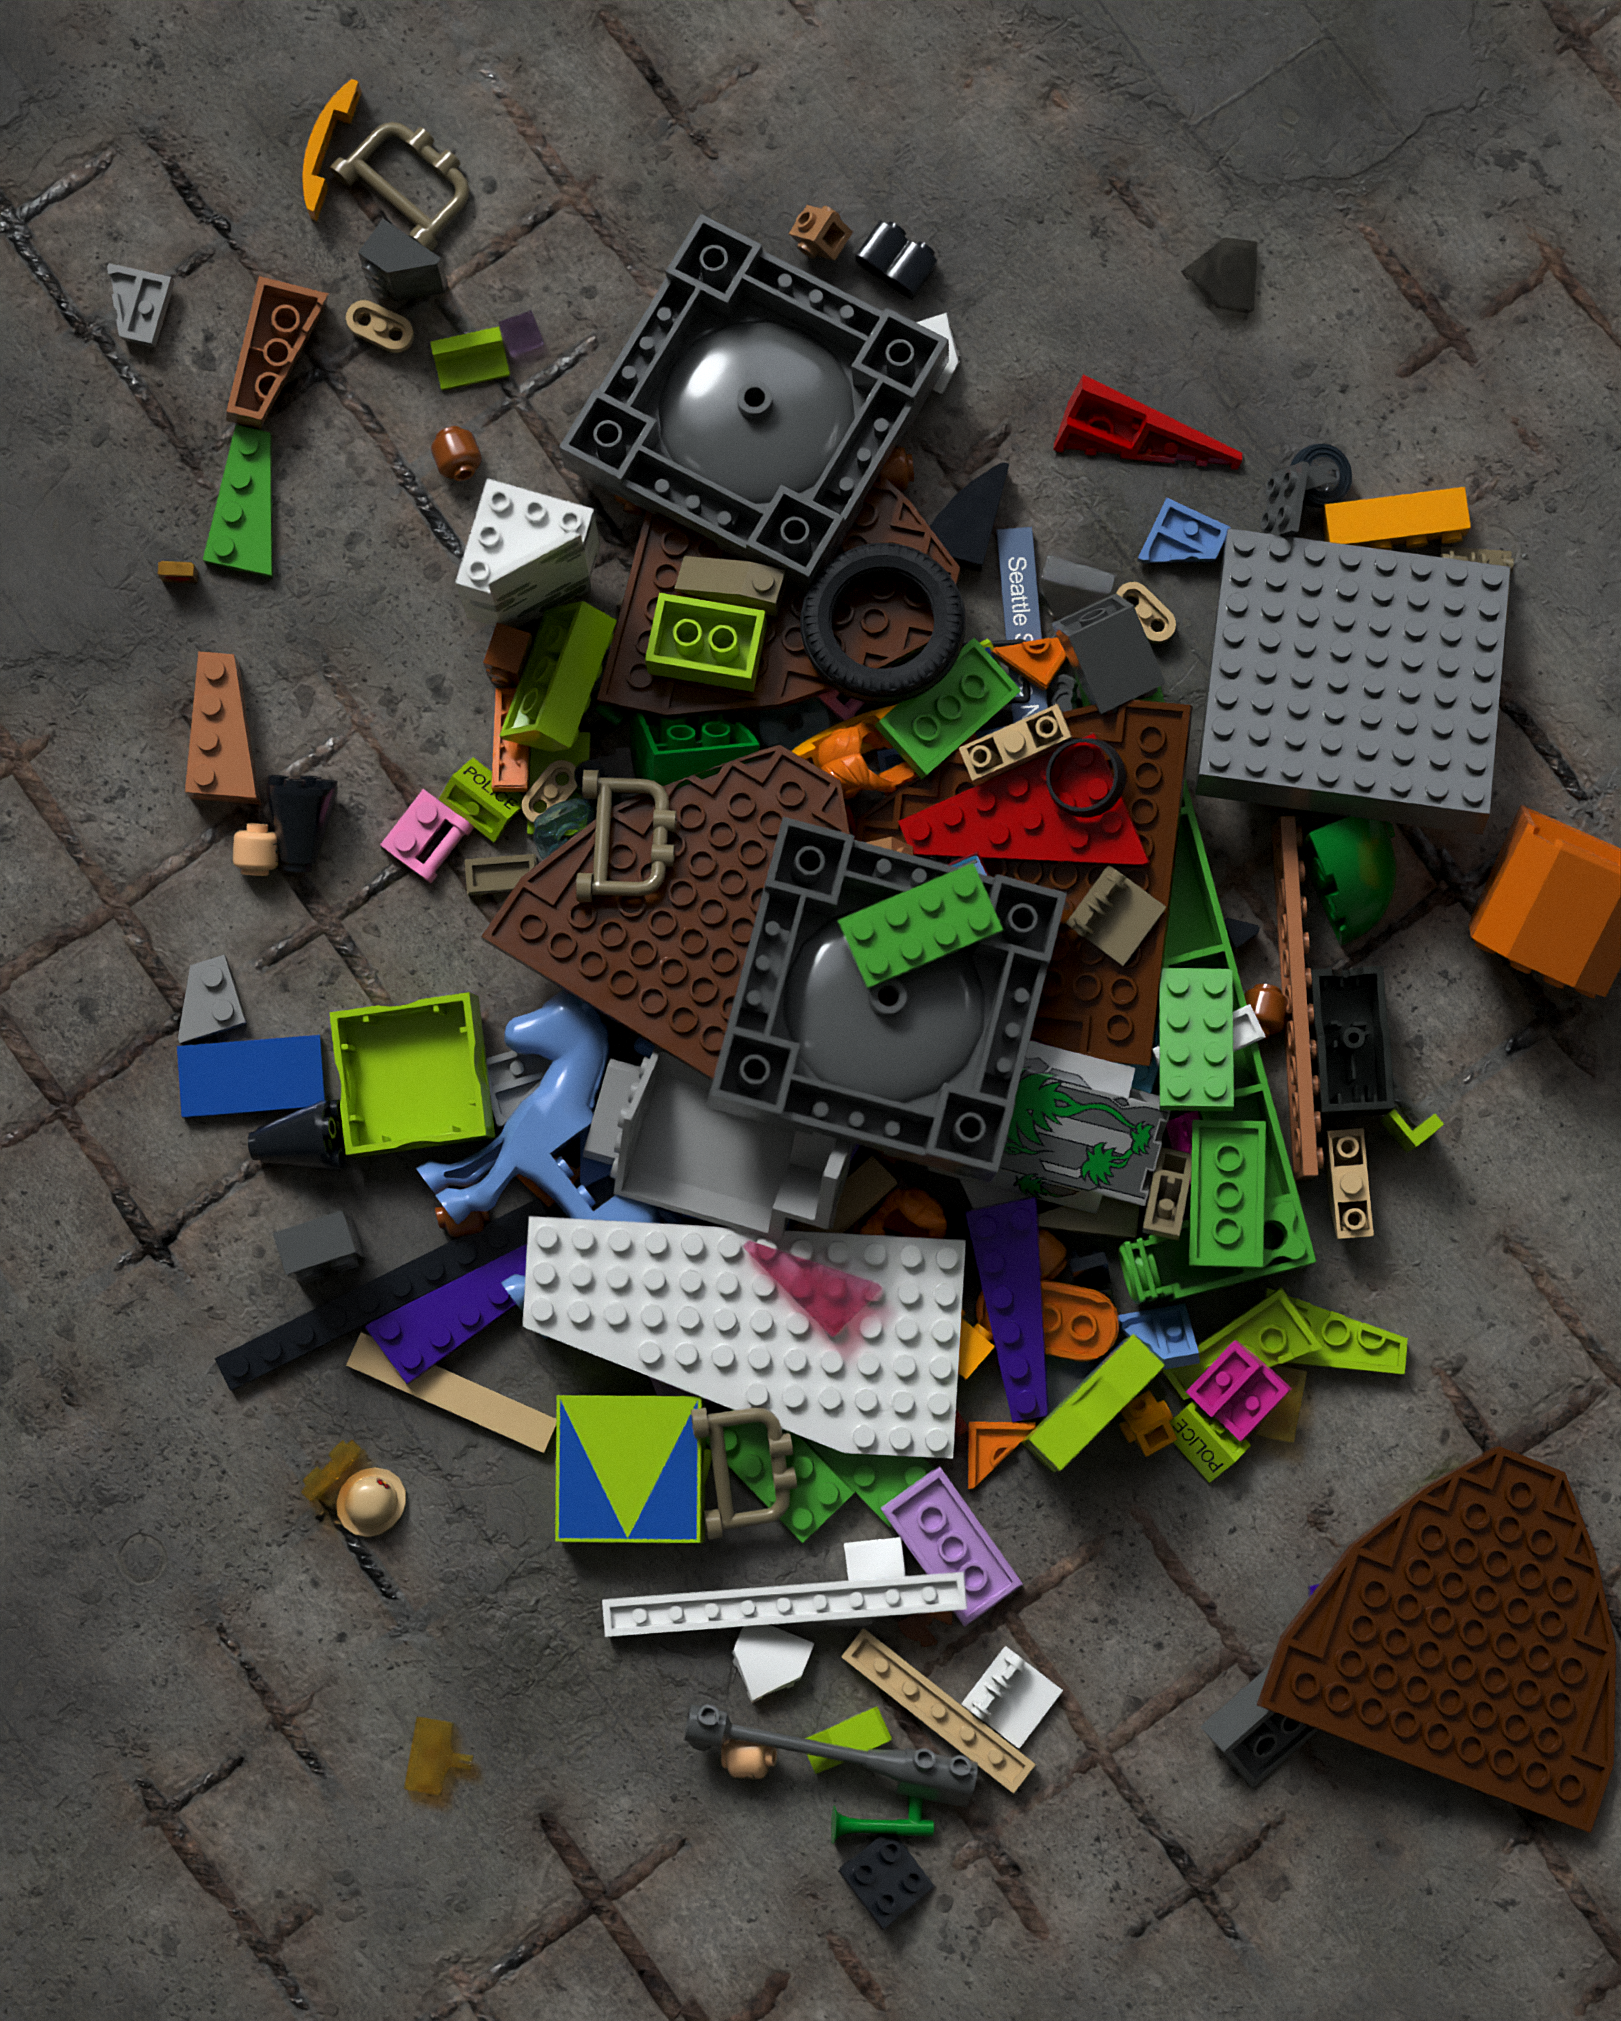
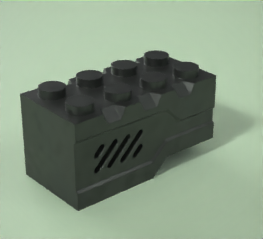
M1384 966L1361 967L1345 971L1332 968L1311 969L1312 986L1311 989H1306L1307 1004L1312 1003L1314 1009V1024L1309 1025V1039H1314L1316 1043V1061H1311L1312 1075H1317L1319 1084L1318 1097H1313L1314 1111H1319L1321 1118L1386 1115L1395 1108L1390 1031L1386 1012Z

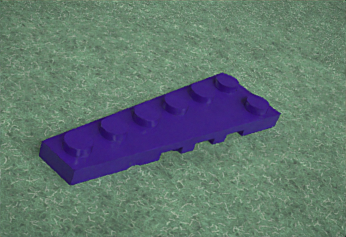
M1033 1196L969 1209L965 1214L1012 1422L1047 1416L1049 1414L1047 1365L1045 1361L1046 1347L1043 1326L1044 1310L1041 1290L1042 1274L1039 1254L1040 1238L1037 1197Z
M527 1244L365 1326L366 1330L407 1385L517 1305L501 1282L514 1274L525 1276Z

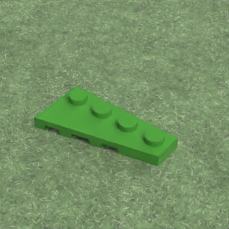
M235 425L204 552L203 562L206 564L273 578L272 437L270 432Z

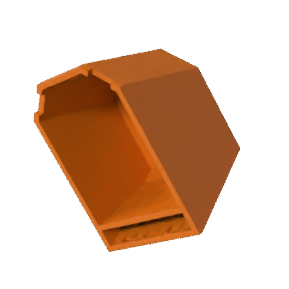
M1520 804L1468 923L1471 938L1476 942L1475 946L1491 954H1495V952L1508 958L1511 967L1521 972L1530 974L1531 969L1542 973L1541 975L1544 976L1543 980L1555 987L1563 989L1565 984L1574 987L1577 992L1590 998H1595L1596 995L1606 997L1621 968V848Z

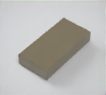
M536 854L465 859L467 895L511 893L520 878L537 865Z

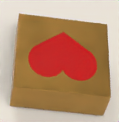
M158 562V576L162 582L198 583V570L193 562Z

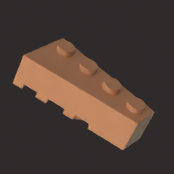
M259 276L226 411V421L261 429L327 305L328 293Z
M198 651L185 793L190 799L261 805L240 666L234 654Z

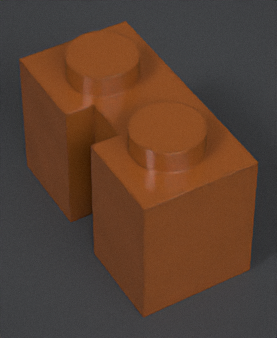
M496 623L483 661L487 676L492 677L491 682L493 684L510 689L512 684L518 686L533 645L531 633Z

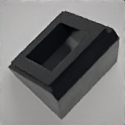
M1228 917L1224 919L1232 952H1235L1253 939L1260 929L1256 924Z

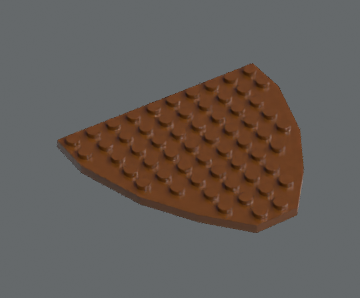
M759 399L751 400L748 403V405L751 407H758L763 403V401ZM880 473L877 477L878 481L875 480L865 497L861 512L834 558L850 549L866 544H901L917 549L933 558L948 572L957 586L960 576L959 565L914 505ZM646 511L597 698L598 704L655 717L674 719L779 709L835 690L820 677L806 655L800 630L801 610L806 593L787 584L778 617L766 614L768 625L754 692L648 674L645 657L659 593L716 602L675 591L674 588L684 556L743 560L719 549L717 542L658 512L657 515ZM890 578L868 580L852 588L839 602L832 621V631L842 651L855 662L877 669H887L923 650L928 644L934 628V616L924 596L911 585Z
M1130 700L1119 705L1118 712L1113 714H1107L1106 712L1100 714L1095 705L1062 712L1072 735V739L1069 741L1081 739L1095 733L1099 740L1109 744L1120 755L1126 771V783L1122 796L1151 862L1150 864L1140 866L1016 859H982L990 877H995L998 874L1067 893L1030 1035L1053 1047L1114 1063L1152 1067V1049L1155 1045L1159 1010V988L1162 968L1164 966L1193 710L1191 705ZM959 750L945 758L923 779L918 776L913 781L906 782L858 817L855 840L866 843L893 837L907 844L898 823L899 820L997 776L973 782ZM1104 751V754L1114 775V767L1108 754ZM914 855L946 865L963 858ZM1108 865L1112 866L1167 907L1124 966L1066 924Z
M781 745L759 750L708 769L712 770L722 767L718 774L701 780L692 775L663 786L668 794L669 810H675L677 814L676 832H668L667 845L675 846L674 867L666 866L664 881L655 892L639 897L593 895L592 902H577V874L593 873L595 819L520 878L481 936L483 941L712 1081L783 817L849 834L841 781ZM759 758V759L753 760V761L748 762V763H745V764L741 763V762H744V761H747V760ZM685 780H688L691 783L689 785L676 789L678 784ZM641 793L611 807L607 881L643 882L651 875L655 800L650 794Z
M1495 1446L1421 1487L1348 1546L1279 1638L1256 1706L1576 1829L1591 1833L1614 1765L1616 1644L1596 1552L1566 1473L1501 1446Z

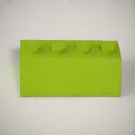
M584 601L546 609L499 737L507 741L550 752L571 749V746L579 736L578 727L582 715L590 705V693L594 682L602 672L601 663L606 650L612 643L614 637L613 629L617 620Z

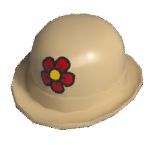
M373 1467L360 1470L349 1477L341 1487L336 1501L337 1515L343 1527L354 1535L363 1537L381 1535L392 1528L401 1518L406 1506V1489L400 1478L387 1469Z

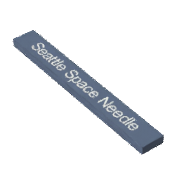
M1032 527L997 529L1005 640L1024 639L1026 641L1042 639ZM1008 667V676L1022 690L1015 697H1022L1023 677ZM1030 682L1029 701L1027 703L1011 704L1012 722H1018L1047 709L1046 689L1042 691Z

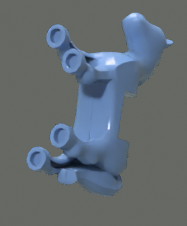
M561 990L550 998L542 1008L515 1017L507 1023L504 1035L507 1047L516 1053L539 1054L552 1062L539 1087L524 1099L507 1119L502 1133L484 1148L464 1160L452 1164L428 1160L416 1167L417 1171L436 1194L440 1203L457 1225L465 1220L473 1211L487 1212L493 1208L504 1188L518 1174L529 1178L548 1194L568 1218L661 1223V1220H663L665 1224L687 1225L686 1221L675 1212L617 1194L593 1211L591 1207L596 1204L594 1199L583 1185L577 1189L569 1180L574 1173L563 1158L559 1156L554 1160L553 1156L590 1128L594 1115L593 1110L596 1106L595 1099L600 1092L603 1077L607 1070V1061L610 1056L609 1032L597 1011L565 990ZM486 1173H488V1175L481 1182L477 1183L480 1178H482ZM449 1186H460L464 1187L465 1189H452L449 1188ZM514 1274L502 1281L501 1284L523 1311L525 1276ZM540 1334L544 1338V1340L549 1338L548 1336Z

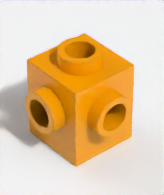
M1150 1390L1132 1399L1120 1410L1124 1422L1119 1424L1121 1431L1129 1443L1134 1440L1136 1441L1145 1457L1177 1440L1169 1422L1174 1419L1170 1409L1164 1400L1157 1402Z

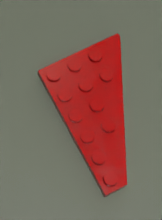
M1095 733L1084 737L1098 739ZM1086 742L1073 744L1061 752L1055 760L1051 771V786L1055 795L1065 804L1077 808L1090 807L1102 801L1110 792L1114 781L1113 772L1103 749ZM1055 751L898 821L907 844L913 847V855L965 857L978 851L982 859H1016L1146 866L1151 863L1122 795L1110 810L1101 815L1088 818L1070 815L1054 802L1047 786L1046 770L1048 762Z

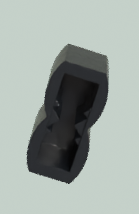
M879 221L856 253L855 262L872 275L885 281L903 296L913 300L936 268L938 260L934 257L935 252L923 242L918 241L916 244L905 237L906 232L899 225L893 222L886 224Z

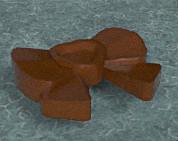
M952 1611L913 1613L908 1617L900 1619L897 1622V1626L909 1639L920 1641L922 1647L936 1645L938 1643L926 1626L931 1624L932 1618L952 1625Z

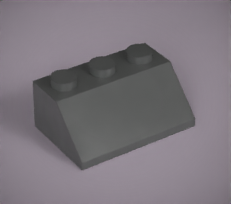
M385 219L380 221L358 252L362 264L361 268L365 273L364 277L369 283L367 287L382 299L389 296L395 301L442 294L449 288L442 259Z
M1270 1664L1200 1726L1252 1789L1319 1731V1729L1256 1706Z

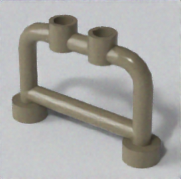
M389 122L382 124L362 142L347 160L339 157L329 169L347 187H351L359 177L366 181L417 225L408 236L432 252L438 245L435 237L463 208L469 197L470 189L468 182L462 173L457 170L461 163L449 150H444L441 155L431 147L435 142L433 137L421 127L413 132L401 123ZM391 136L400 138L416 156L422 157L439 176L449 180L455 186L454 197L432 220L364 162L386 138Z
M584 770L583 799H597L593 873L577 874V902H592L593 895L638 897L650 895L658 890L663 883L666 866L674 867L675 846L667 845L668 832H676L677 814L675 810H669L667 792L663 786L652 780L601 778L599 770ZM612 792L650 794L655 800L651 875L643 882L607 881Z
M706 1408L692 1409L691 1419L695 1439L710 1438L719 1508L704 1511L708 1540L723 1538L722 1530L767 1524L781 1518L786 1513L790 1504V1489H797V1481L794 1467L787 1468L785 1456L793 1455L790 1433L782 1434L779 1419L771 1411L764 1408H748L708 1415ZM760 1422L766 1426L768 1431V1445L776 1501L773 1506L767 1509L734 1514L723 1427Z

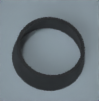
M1081 738L1063 744L1053 753L1047 765L1046 782L1052 799L1063 811L1076 817L1088 818L1107 812L1118 802L1125 788L1126 771L1120 755L1109 744L1098 739ZM1080 742L1091 743L1103 749L1110 757L1114 767V781L1108 795L1099 803L1085 808H1077L1065 804L1055 795L1051 786V771L1055 760L1066 748Z

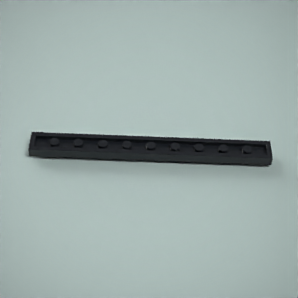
M537 1198L486 1223L483 1231L480 1233L458 1237L214 1358L229 1390L238 1389L527 1244L529 1216L548 1217L540 1199Z

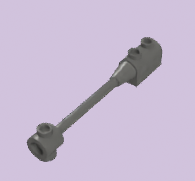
M690 1705L683 1741L689 1742L694 1749L699 1751L709 1750L712 1747L720 1748L728 1739H734L863 1765L871 1771L897 1781V1794L966 1808L974 1791L978 1770V1762L970 1761L965 1756L950 1757L935 1754L927 1748L919 1750L905 1748L864 1751L735 1725L731 1723L726 1711L718 1710L713 1705Z

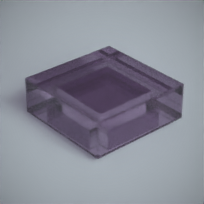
M531 310L498 322L511 357L544 345Z

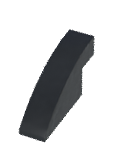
M1002 462L972 480L949 501L930 525L932 531L960 567L979 572L982 570L1009 468L1008 463Z

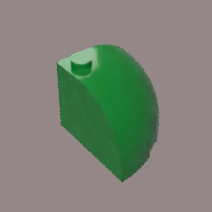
M630 711V742L635 779L652 780L661 786L692 775L702 780L718 774L722 767L712 770L708 769L757 752L760 748L755 736L743 724L737 722L733 725L723 719V714L669 719ZM759 758L747 760V761H744V762H741V763L745 764V763L751 762V761L756 760V759H759ZM685 780L679 783L676 789L689 785L691 783L688 780Z
M1349 816L1310 832L1303 840L1302 847L1297 848L1340 946L1369 932L1381 920L1390 905L1396 884V860L1391 838L1395 837V832L1391 822Z

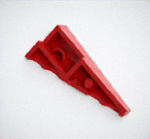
M1084 374L1068 401L1053 446V450L1057 452H1064L1065 449L1084 450L1086 455L1095 456L1097 452L1119 454L1120 458L1166 463H1175V460L1194 461L1197 466L1206 467L1208 463L1230 465L1231 469L1236 470L1242 462V452Z

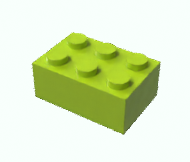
M659 593L645 657L648 674L754 692L768 625L766 612L764 610Z

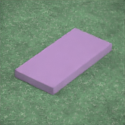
M940 1466L933 1469L880 1508L926 1574L965 1572L968 1609L953 1610L964 1627L1023 1585Z

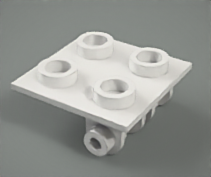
M1005 1646L961 1704L1017 1748H1020L1063 1690Z

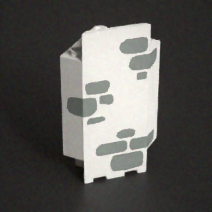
M487 479L456 579V586L467 618L492 626L500 623L518 628L533 619L536 620L543 616L546 609L559 607L566 601L592 590L590 580L600 550L594 509Z

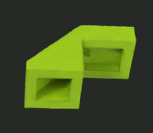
M878 1706L804 1738L864 1751L871 1750L892 1740ZM807 1754L815 1774L843 1763V1761Z

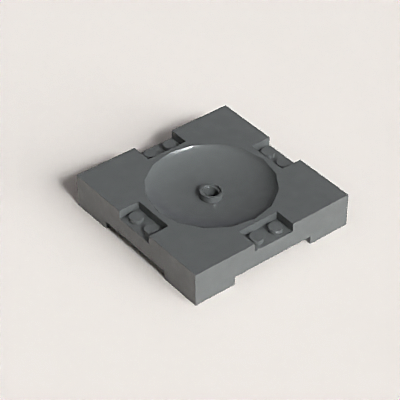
M700 214L668 266L666 279L598 390L594 388L559 446L565 469L654 515H657L659 512L717 542L719 549L743 561L755 562L785 570L787 584L807 593L818 573L834 558L861 512L863 501L894 448H898L947 366L949 362V339L888 308H885L884 312L763 251L762 244ZM754 399H759L763 401V403L758 407H751L748 405V403Z
M783 817L706 1107L809 1135L817 1133L884 1151V1155L990 1183L998 1173L1015 1105L1014 1100L1067 893L998 874L995 877L979 874L1003 931L867 989L838 925V920L959 868L853 840L854 835ZM883 992L892 994L896 1004L893 1006L881 1004L878 994Z

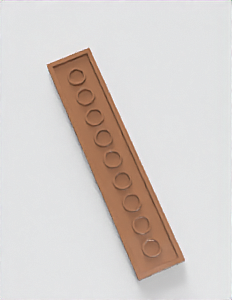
M1281 816L1271 827L1281 994L1287 998L1288 1002L1284 1025L1292 1168L1294 1181H1308L1318 1175V1169L1323 1168L1322 1147H1316V1133L1321 1132V1117L1319 1111H1314L1313 1097H1318L1319 1084L1317 1075H1312L1311 1061H1316V1043L1314 1039H1309V1025L1314 1024V1009L1312 1003L1307 1004L1306 989H1311L1312 976L1311 969L1305 968L1304 954L1309 953L1308 932H1303L1302 918L1307 917V901L1305 896L1300 897L1299 884L1305 880L1304 862L1298 861L1297 847H1302L1303 837L1301 825L1296 826L1295 816Z

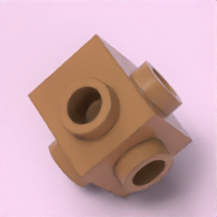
M807 205L803 212L798 215L789 235L799 243L797 249L804 255L812 259L820 256L835 261L853 231L840 219L841 216L827 206L817 208Z

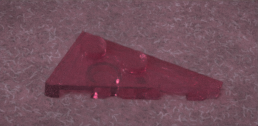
M749 1240L742 1245L832 1337L882 1289L880 1284L760 1243Z

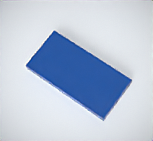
M321 1035L177 1046L182 1118L303 1109L319 1101L326 1100Z

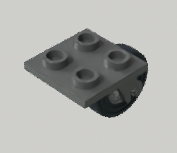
M1321 443L1310 445L1295 455L1289 467L1272 473L1266 484L1268 500L1266 510L1262 514L1260 521L1262 533L1281 536L1297 533L1299 531L1303 503L1310 507L1323 508L1325 504L1338 503L1346 496L1352 483V470L1348 459L1338 448Z

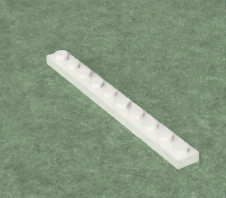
M965 1572L602 1600L605 1637L968 1609Z

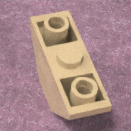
M1056 704L961 746L959 750L971 780L974 782L1004 774L1053 752L1072 739V735L1059 704Z
M1364 1128L1327 1131L1326 1176L1329 1207L1337 1239L1372 1237L1374 1233Z

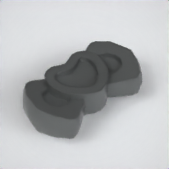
M1062 674L1054 677L1049 684L1054 692L1051 700L1052 706L1059 704L1062 712L1077 709L1076 699L1078 694L1076 690L1079 683L1073 677Z

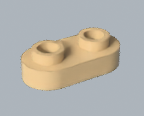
M367 300L357 301L347 310L346 322L349 330L355 336L392 353L403 352L411 346L414 332L410 322L403 316ZM361 317H370V324L361 326L358 323ZM400 331L403 333V336L400 340L393 341L390 339L391 333Z
M1128 582L1118 589L1116 594L1125 600L1128 597H1135L1138 600V606L1135 607V610L1150 643L1162 644L1172 637L1176 628L1174 615L1144 585L1138 582ZM1159 621L1163 624L1164 629L1161 632H1154L1151 629V623Z
M558 760L551 763L525 794L522 800V811L529 822L536 825H544L551 822L577 791L579 786L574 780L576 766L566 760ZM561 774L569 777V782L564 786L556 783V778ZM537 802H544L547 805V809L543 813H536L533 810Z

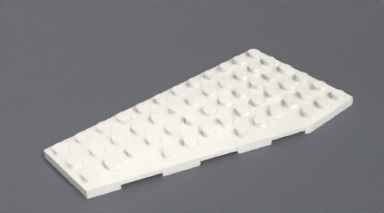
M529 1216L522 1326L731 1409L764 1408L771 1411L779 1419L782 1429L843 1453L953 1458L966 1240L785 1230L780 1242L731 1227Z

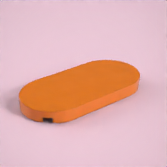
M1041 1279L1045 1354L1080 1362L1091 1361L1104 1355L1114 1345L1120 1328L1119 1316L1114 1304L1104 1294L1096 1290ZM982 1290L976 1304V1316L979 1324L993 1336Z

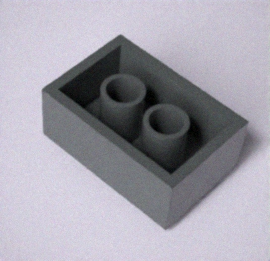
M343 1210L273 1233L285 1274L296 1281L300 1280V1283L304 1282V1285L324 1279L323 1272L335 1269L338 1273H344L359 1267L358 1261L366 1259L354 1220Z

